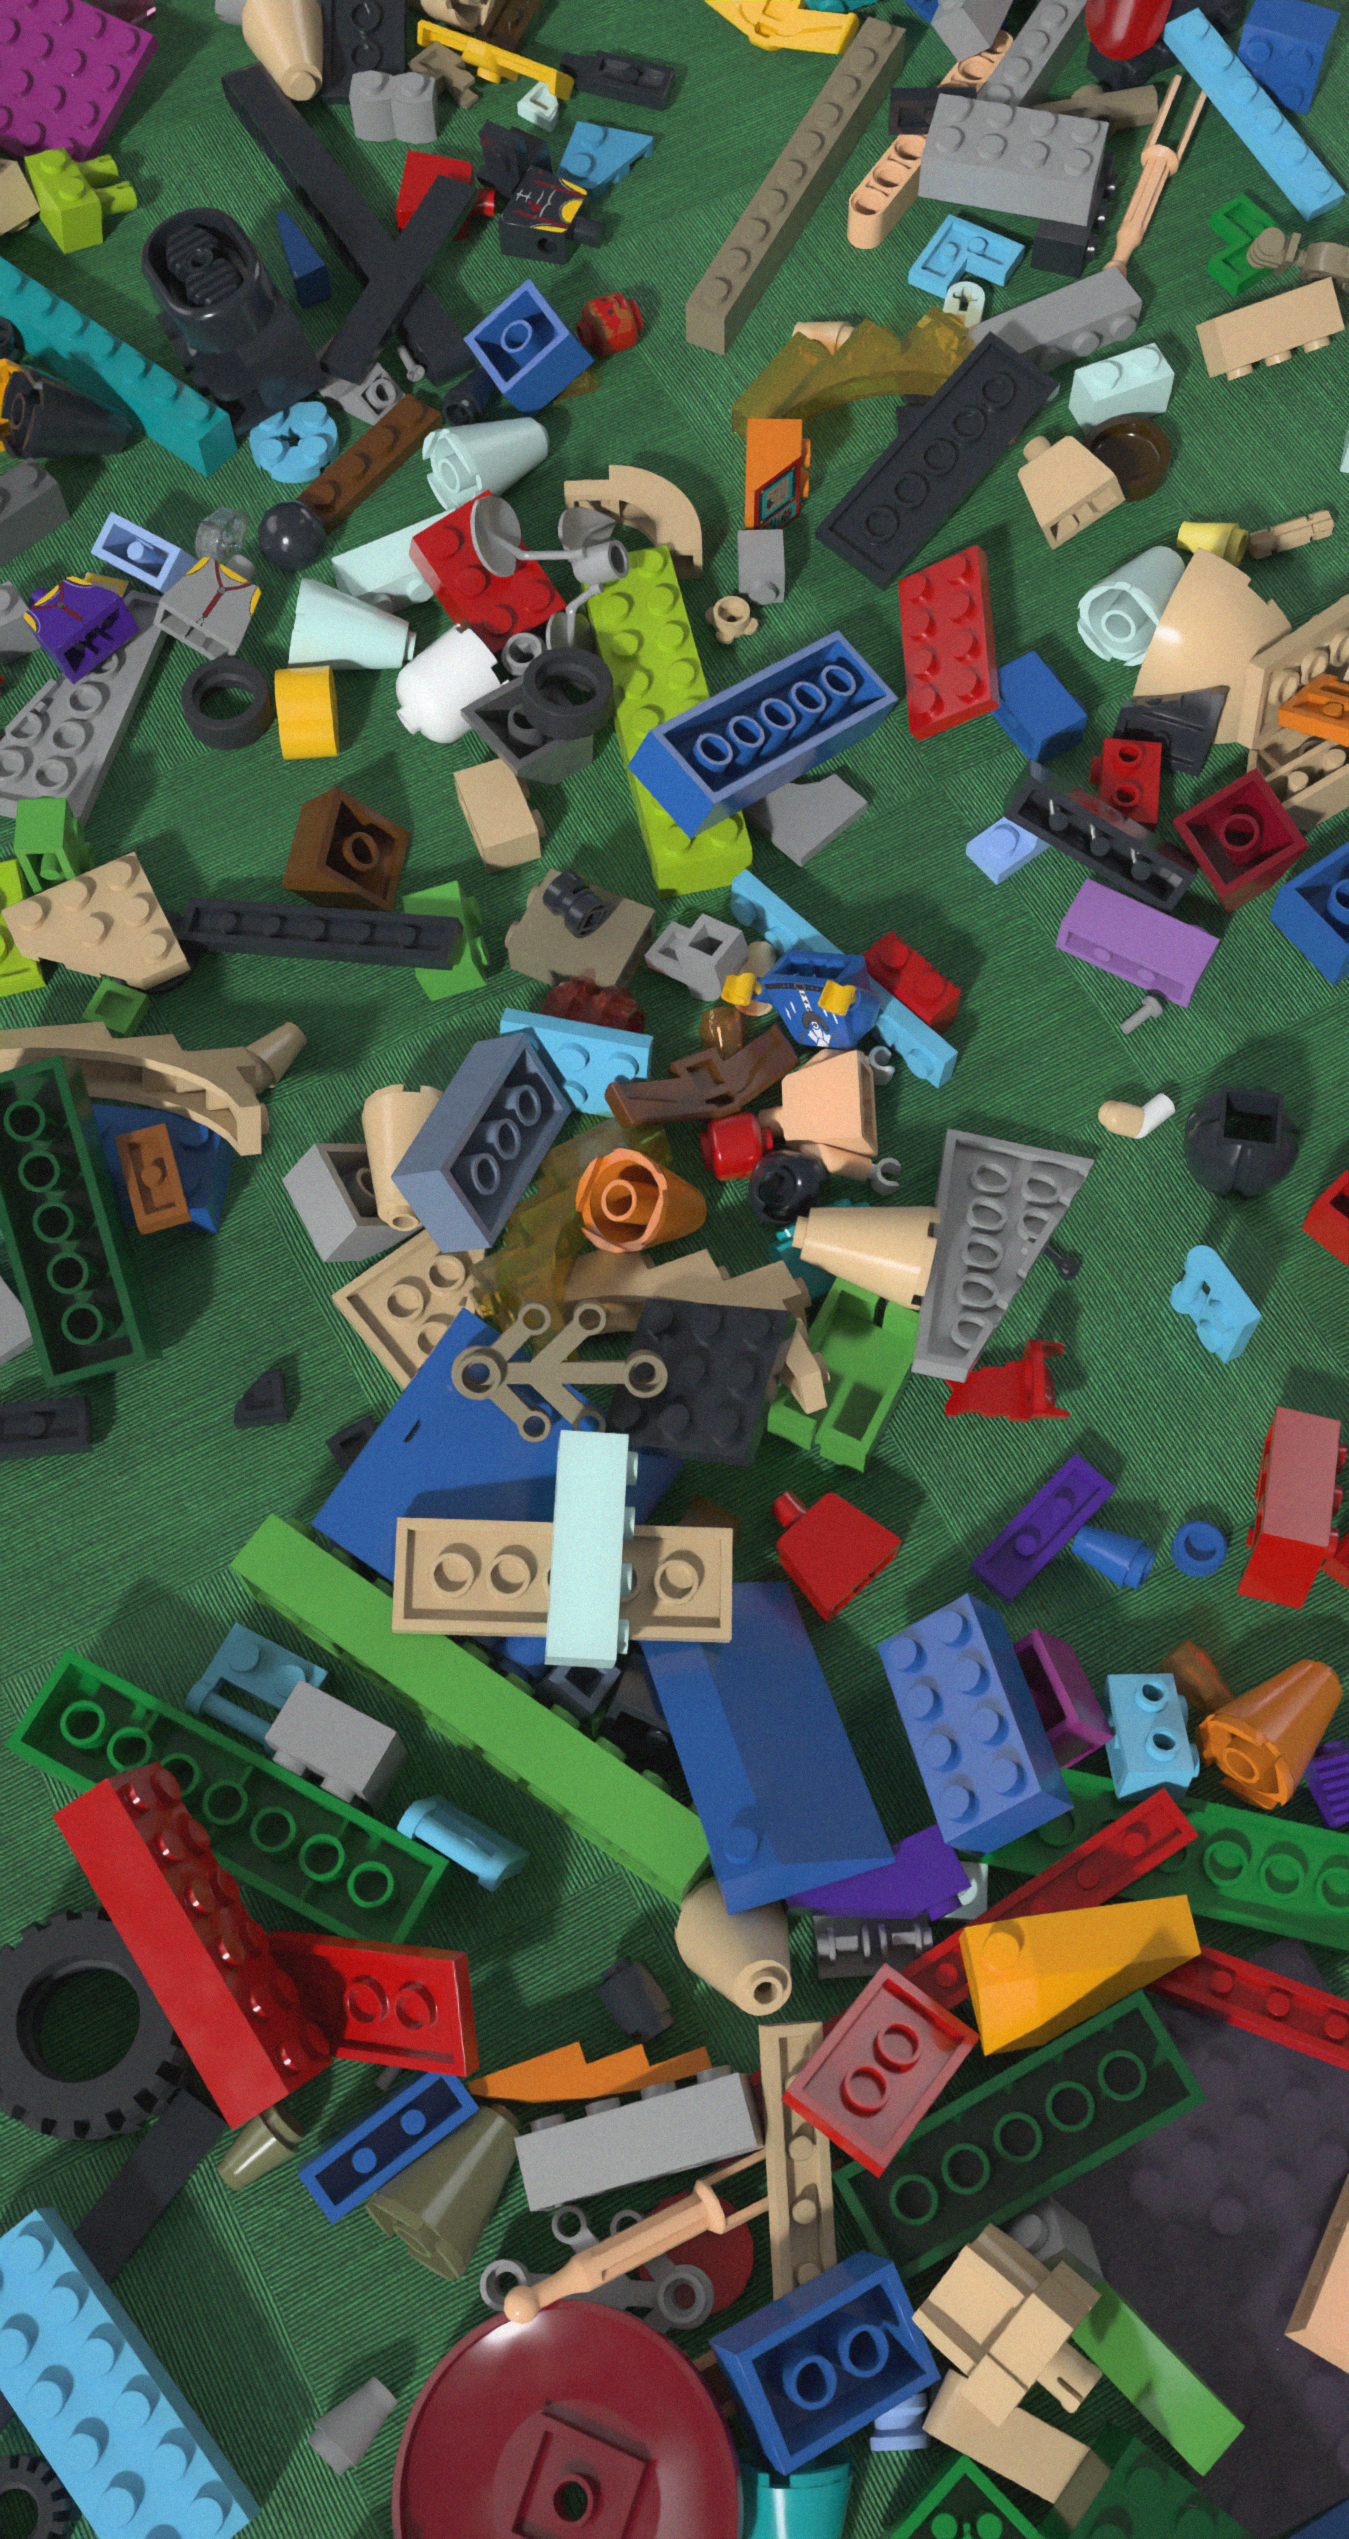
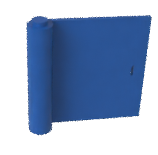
M461 1308L310 1523L393 1583L397 1517L525 1522L554 1521L558 1442L561 1430L573 1431V1425L530 1384H508L529 1407H542L550 1415L551 1430L547 1438L537 1443L528 1442L519 1434L518 1425L489 1398L472 1400L459 1393L451 1377L452 1364L456 1356L463 1349L472 1345L490 1346L501 1336L500 1333L466 1308ZM519 1348L508 1361H530L532 1357ZM475 1363L468 1370L473 1378L479 1380L486 1378L490 1373L489 1368L483 1363ZM564 1384L585 1406L597 1407L606 1417L607 1412L569 1384ZM532 1416L526 1419L524 1426L530 1432H539L544 1428L545 1422L540 1417ZM586 1416L580 1420L579 1427L583 1431L592 1432L599 1427L600 1422L593 1416ZM638 1453L636 1485H626L625 1507H635V1525H644L684 1466L683 1459ZM468 1635L501 1659L497 1668L505 1675L511 1672L525 1682L529 1678L540 1682L551 1666L545 1665L546 1638Z

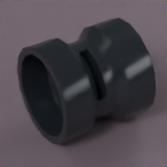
M570 869L560 874L549 884L542 898L543 904L555 916L561 915L564 918V926L574 937L584 938L595 932L605 922L611 911V903L600 892H592L589 889V880L578 869Z

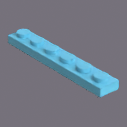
M1199 8L1165 24L1161 38L1306 222L1340 205L1345 195L1343 189Z
M747 869L732 880L729 908L740 923L745 926H751L766 939L767 943L774 946L776 954L783 956L788 950L844 954ZM868 975L871 990L878 992L882 999L876 1023L870 1030L872 1036L880 1045L887 1048L890 1047L903 1058L909 1069L917 1077L926 1078L939 1089L952 1077L958 1051Z

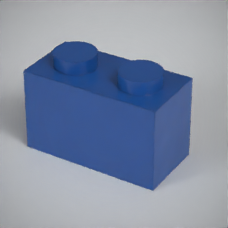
M1034 650L997 669L1000 708L990 711V713L1028 760L1031 758L1043 765L1082 743L1087 721L1084 705L1077 697L1071 696L1060 683L1054 668L1050 664H1044Z

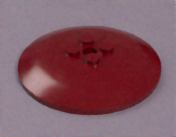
M559 2299L541 2308L537 2317L530 2323L523 2325L514 2323L503 2312L473 2329L445 2355L426 2380L406 2421L397 2451L391 2500L394 2539H742L743 2491L736 2447L716 2396L694 2363L669 2337L650 2323L630 2312L607 2304L588 2300ZM571 2481L578 2482L586 2491L588 2498L586 2512L579 2520L568 2514L563 2502L564 2491Z

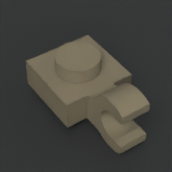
M434 41L407 63L408 72H416L435 78L437 95L447 89L456 103L462 108L468 109L479 100L478 95L469 89L475 83V78L466 71L465 62L462 60V57L438 41Z

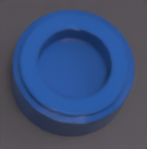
M1192 1521L1183 1525L1174 1536L1170 1547L1171 1557L1176 1567L1184 1574L1197 1578L1207 1577L1215 1573L1224 1562L1227 1555V1542L1223 1533L1213 1524L1205 1521Z

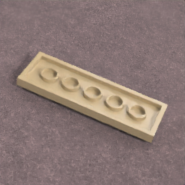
M397 1517L392 1633L546 1638L553 1522ZM634 1525L633 1541L623 1540L622 1562L632 1563L630 1597H620L619 1619H629L628 1640L729 1643L732 1640L733 1528Z

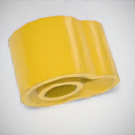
M331 666L276 670L275 699L284 760L339 756L338 707Z

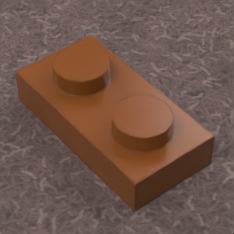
M162 1123L116 1136L115 1141L137 1227L141 1235L192 1221L166 1124Z

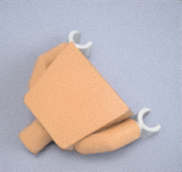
M884 1046L873 1048L869 1056H865L862 1051L823 1049L801 1066L798 1071L785 1076L782 1080L783 1105L760 1110L758 1114L760 1128L770 1126L772 1138L784 1136L786 1143L792 1150L815 1157L824 1170L829 1173L860 1182L870 1178L871 1186L877 1193L881 1195L893 1194L899 1184L895 1181L885 1180L881 1172L897 1175L901 1170L900 1163L894 1158H885L876 1165L872 1164L871 1158L878 1157L874 1084L885 1085L893 1076L894 1067L880 1066L888 1064L891 1057L890 1051Z

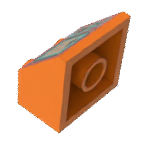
M747 418L745 530L783 529L799 516V498H808L809 470H801V467H810L811 439H802V419Z

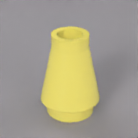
M1184 521L1178 533L1177 548L1195 554L1198 547L1238 567L1247 547L1248 530L1240 529L1238 523H1193Z

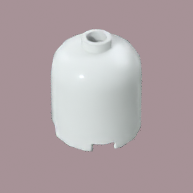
M457 623L399 672L396 681V696L402 708L397 711V715L411 734L414 735L420 731L432 741L452 743L473 730L461 717L460 709L510 681L506 680L500 684L491 669L492 666L498 663L494 655L471 629L468 628L463 632L461 625Z

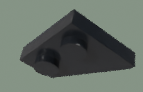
M1219 686L1124 701L1112 738L1162 743L1160 766L1199 777L1228 688Z

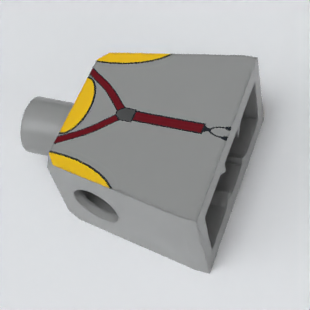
M237 554L231 557L226 566L211 557H203L160 599L153 624L210 660L216 658H236L261 595L259 587L250 582L256 571L253 563L246 557Z

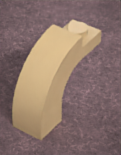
M609 465L608 480L584 479L564 481L566 510L574 507L593 509L616 520V524L633 527L645 534L654 547L668 545L677 579L703 578L702 533L699 518L689 499L674 484L647 470L622 465Z

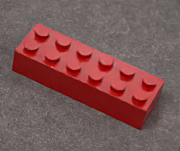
M158 1761L106 1778L53 1814L52 1817L233 2131L298 2089L335 2062L329 2054V2043L324 2032L317 2024L310 2021L298 2001L299 1992L295 1982L286 1972L280 1970L269 1951V1940L264 1929L256 1921L251 1920L241 1903L236 1881L230 1873L220 1867L210 1850L208 1833L197 1820L192 1819L181 1800V1789L177 1780L169 1771L163 1769Z

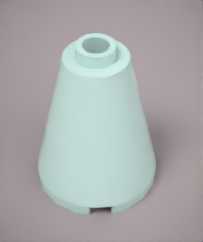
M530 417L440 428L432 431L424 439L422 450L423 461L430 458L433 470L432 473L427 474L429 485L437 500L446 511L454 507L458 509L488 489L492 495L499 497L546 459L549 436L546 429Z
M1152 547L1092 586L1079 601L1078 608H1080V618L1077 621V626L1086 645L1104 660L1110 661L1114 657L1126 661L1124 666L1142 664L1163 612L1185 571L1181 557L1168 547Z
M302 577L289 652V669L331 666L332 670L401 668L403 659L412 661L417 633L408 631V621L313 578Z

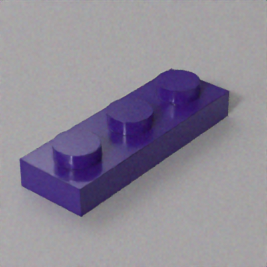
M1075 1453L970 1564L968 1571L1006 1605L1010 1606L1072 1540L1082 1525L1087 1523L1112 1497L1116 1487Z

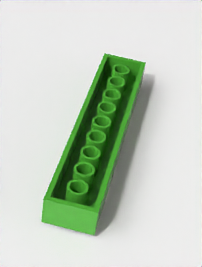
M273 1513L267 1517L230 1563L231 1568L248 1595L679 1907L685 1896L707 1877L712 1869L706 1837L694 1802H691L689 1807L686 1808L669 1795L673 1789L661 1777L648 1769H645L641 1775L623 1762L627 1756L613 1743L599 1736L596 1742H593L577 1730L581 1723L562 1707L554 1704L548 1710L533 1698L536 1691L517 1675L509 1672L503 1678L488 1666L491 1659L472 1643L465 1640L461 1646H458L447 1636L439 1634L392 1633L394 1592L392 1586L379 1578L373 1584L368 1582L357 1573L360 1567L352 1558L335 1547L330 1553L323 1550L314 1542L317 1538L315 1533L299 1520L291 1517L285 1523Z

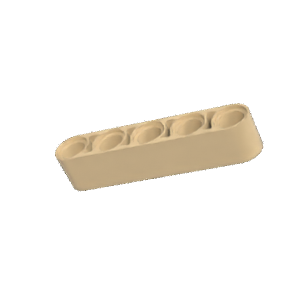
M949 2368L922 2429L956 2450L1055 2504L1091 2447L1018 2406L998 2428L959 2392V2389L968 2378Z

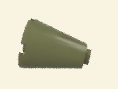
M492 2103L489 2108L477 2104L479 2109L378 2188L365 2205L370 2217L390 2238L397 2233L409 2245L406 2252L434 2273L451 2281H454L455 2278L459 2280L462 2274L467 2271L517 2156L514 2138L521 2136L517 2131L521 2124L508 2109L498 2103Z

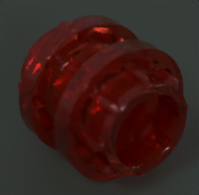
M577 976L569 982L562 981L559 985L555 986L547 995L541 1010L542 1015L639 1034H644L645 1030L644 1010L642 1006L636 1004L627 988L609 985L600 993L595 980Z

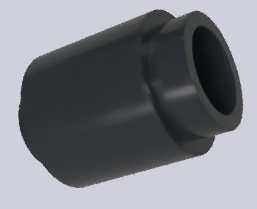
M626 1956L601 1973L605 1984L597 1990V1993L626 2039L633 2037L637 2045L642 2044L644 2047L678 2023L671 2012L675 2005L645 1959L634 1963L630 1956Z

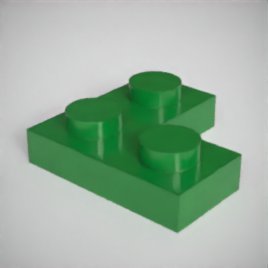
M1242 193L1211 213L1208 227L1230 246L1209 259L1206 272L1229 293L1237 297L1273 273L1271 268L1254 269L1247 263L1246 253L1252 242L1265 229L1270 227L1280 229L1285 236H1290L1291 234Z

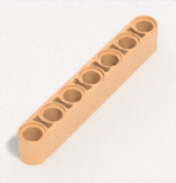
M999 29L991 48L960 63L957 62L938 87H976L978 95L1012 45L1013 39L1010 34ZM928 134L899 135L852 193L849 199L847 238L855 247L872 249L880 245L918 197L921 158Z

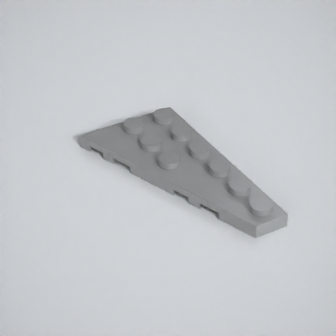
M131 590L123 601L136 622L139 631L75 685L63 673L56 681L50 678L4 728L6 735L0 741L1 816L16 819L18 799H36L40 796L67 798L74 817L81 818L84 830L168 635L167 632L153 624L160 599L162 598L161 596Z
M947 1129L943 1142L934 1208L941 1209L940 1224L932 1223L934 1225L931 1237L937 1238V1244L924 1297H921L911 1372L961 1383L966 1381L1089 1177L1095 1160Z

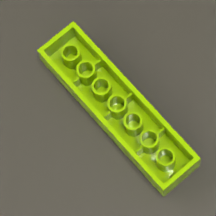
M668 545L628 552L630 562L628 575L625 578L603 583L604 592L592 596L583 603L585 616L592 632L595 655L608 665L613 677L611 716L659 900L732 885V880L745 869L752 874L753 851L742 810L690 839L627 767L649 730L710 698ZM580 583V594L587 590L589 585Z

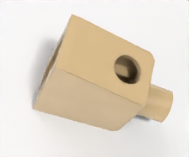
M1039 436L1032 439L1025 446L1023 455L1029 463L1020 468L1017 475L1052 550L1125 501L1113 471L1073 436L1064 437L1053 446L1050 445L1045 437Z

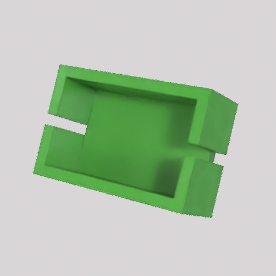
M837 1277L808 1332L811 1354L821 1353L830 1375V1382L823 1385L827 1407L806 1414L788 1387L782 1383L768 1414L767 1431L809 1451L814 1442L821 1445L820 1456L863 1475L913 1374L911 1368L919 1313L889 1301L885 1308L882 1328L875 1326L880 1296Z

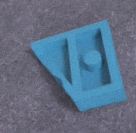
M577 121L555 176L585 189L589 194V201L595 202L608 191L611 184L621 181L630 173V164L641 155L649 158L653 154L654 137Z

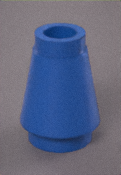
M1086 1523L1078 1531L1071 1548L1072 1553L1080 1556L1082 1560L1120 1588L1125 1589L1127 1586H1130L1136 1590H1139L1146 1581L1157 1553L1146 1547V1540L1092 1527Z

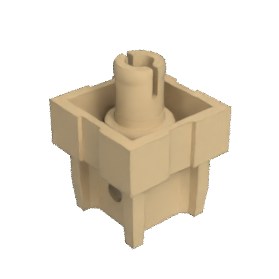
M991 2223L985 2227L974 2242H968L958 2258L911 2318L933 2345L968 2376L959 2392L998 2428L1005 2422L1037 2381L1061 2402L1065 2410L1069 2413H1074L1103 2375L1099 2367L1087 2361L1067 2343L1068 2339L1102 2295L1064 2261H1061L1052 2272L1049 2271L1017 2241Z

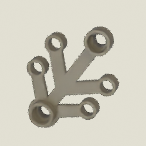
M538 1299L527 1300L518 1310V1319L490 1346L472 1345L463 1349L454 1359L451 1369L452 1381L459 1393L472 1400L488 1398L492 1400L518 1425L521 1437L532 1443L541 1442L549 1435L551 1430L550 1415L542 1407H529L508 1384H530L573 1425V1431H583L579 1427L580 1420L586 1416H593L598 1419L600 1424L592 1432L605 1433L606 1421L603 1412L597 1407L585 1406L564 1384H625L633 1395L649 1398L663 1390L668 1377L664 1360L659 1354L651 1350H638L632 1353L627 1360L563 1361L589 1335L598 1334L605 1327V1308L594 1299H585L579 1302L574 1308L573 1319L530 1361H508L531 1335L543 1334L551 1323V1312L545 1302ZM530 1309H539L545 1315V1319L540 1325L531 1326L524 1320L525 1313ZM585 1309H594L600 1314V1319L595 1325H584L579 1320L581 1312ZM643 1362L652 1364L655 1368L653 1375L647 1379L638 1378L634 1374V1369L638 1364ZM475 1363H483L489 1368L490 1373L486 1378L479 1380L469 1374V1368ZM532 1416L540 1417L545 1422V1426L539 1432H530L524 1426L526 1419Z

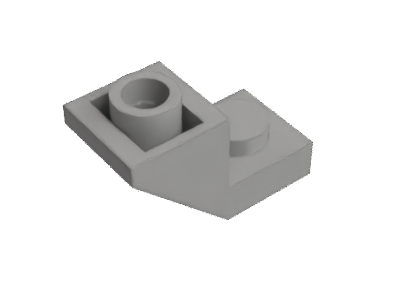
M334 337L326 340L314 353L319 365V360ZM379 363L373 365L361 386L324 373L328 383L317 389L327 402L373 426L406 396Z

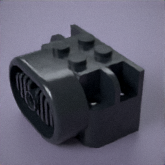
M192 208L169 217L152 231L142 248L140 265L142 273L161 311L155 317L168 340L175 339L172 341L173 350L185 371L195 370L189 375L199 393L203 397L211 395L217 406L229 414L232 429L237 436L328 383L297 318L274 285L259 253L231 215L216 208Z

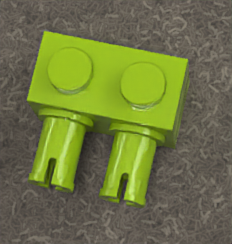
M62 147L24 157L26 181L40 207V211L37 214L64 254L103 244L102 221L104 217L137 208L136 194L128 181L102 189H94V187L114 184L119 181L117 166L114 160H111L109 154L76 163L75 160L71 159L65 148Z

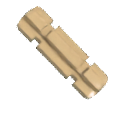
M1321 510L1308 514V520L1306 516H1302L1270 527L1271 532L1263 529L1250 533L1247 550L1253 559L1258 560L1272 555L1271 550L1279 553L1310 543V537L1314 541L1328 537L1332 534L1334 520L1331 518L1329 511Z

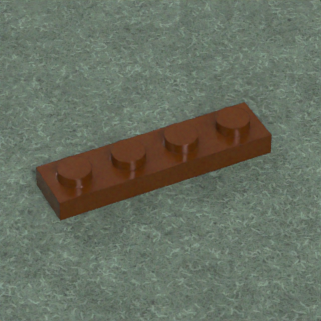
M408 393L294 501L303 502L321 514L325 533L328 536L423 446L424 439L430 432L443 427L442 414Z

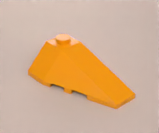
M1187 1895L1014 1918L965 1927L959 1936L984 2057L1043 2046L1201 1954Z

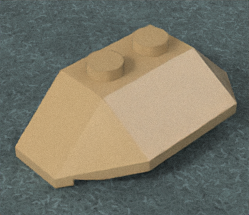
M1285 727L1254 749L1249 750L1246 774L1256 767L1259 769L1298 829L1309 831L1349 807V747L1314 735H1304L1299 731Z

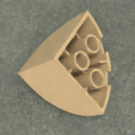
M1198 547L1181 576L1158 623L1143 660L1132 700L1219 686L1226 687L1228 690L1210 744L1234 743L1237 741L1240 722L1238 720V711L1243 703L1246 684L1244 680L1245 669L1254 656L1262 654L1278 643L1285 635H1288L1292 630V626L1273 599L1269 600L1266 604L1248 587L1251 581L1249 576L1219 556Z

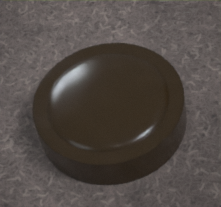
M1128 416L1109 419L1094 427L1082 443L1086 449L1116 475L1125 501L1122 503L1142 500L1152 495L1167 479L1170 468V443L1165 433L1148 420Z

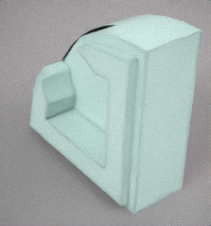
M539 81L517 103L518 115L551 133L559 118L558 100L556 96L549 94V85Z

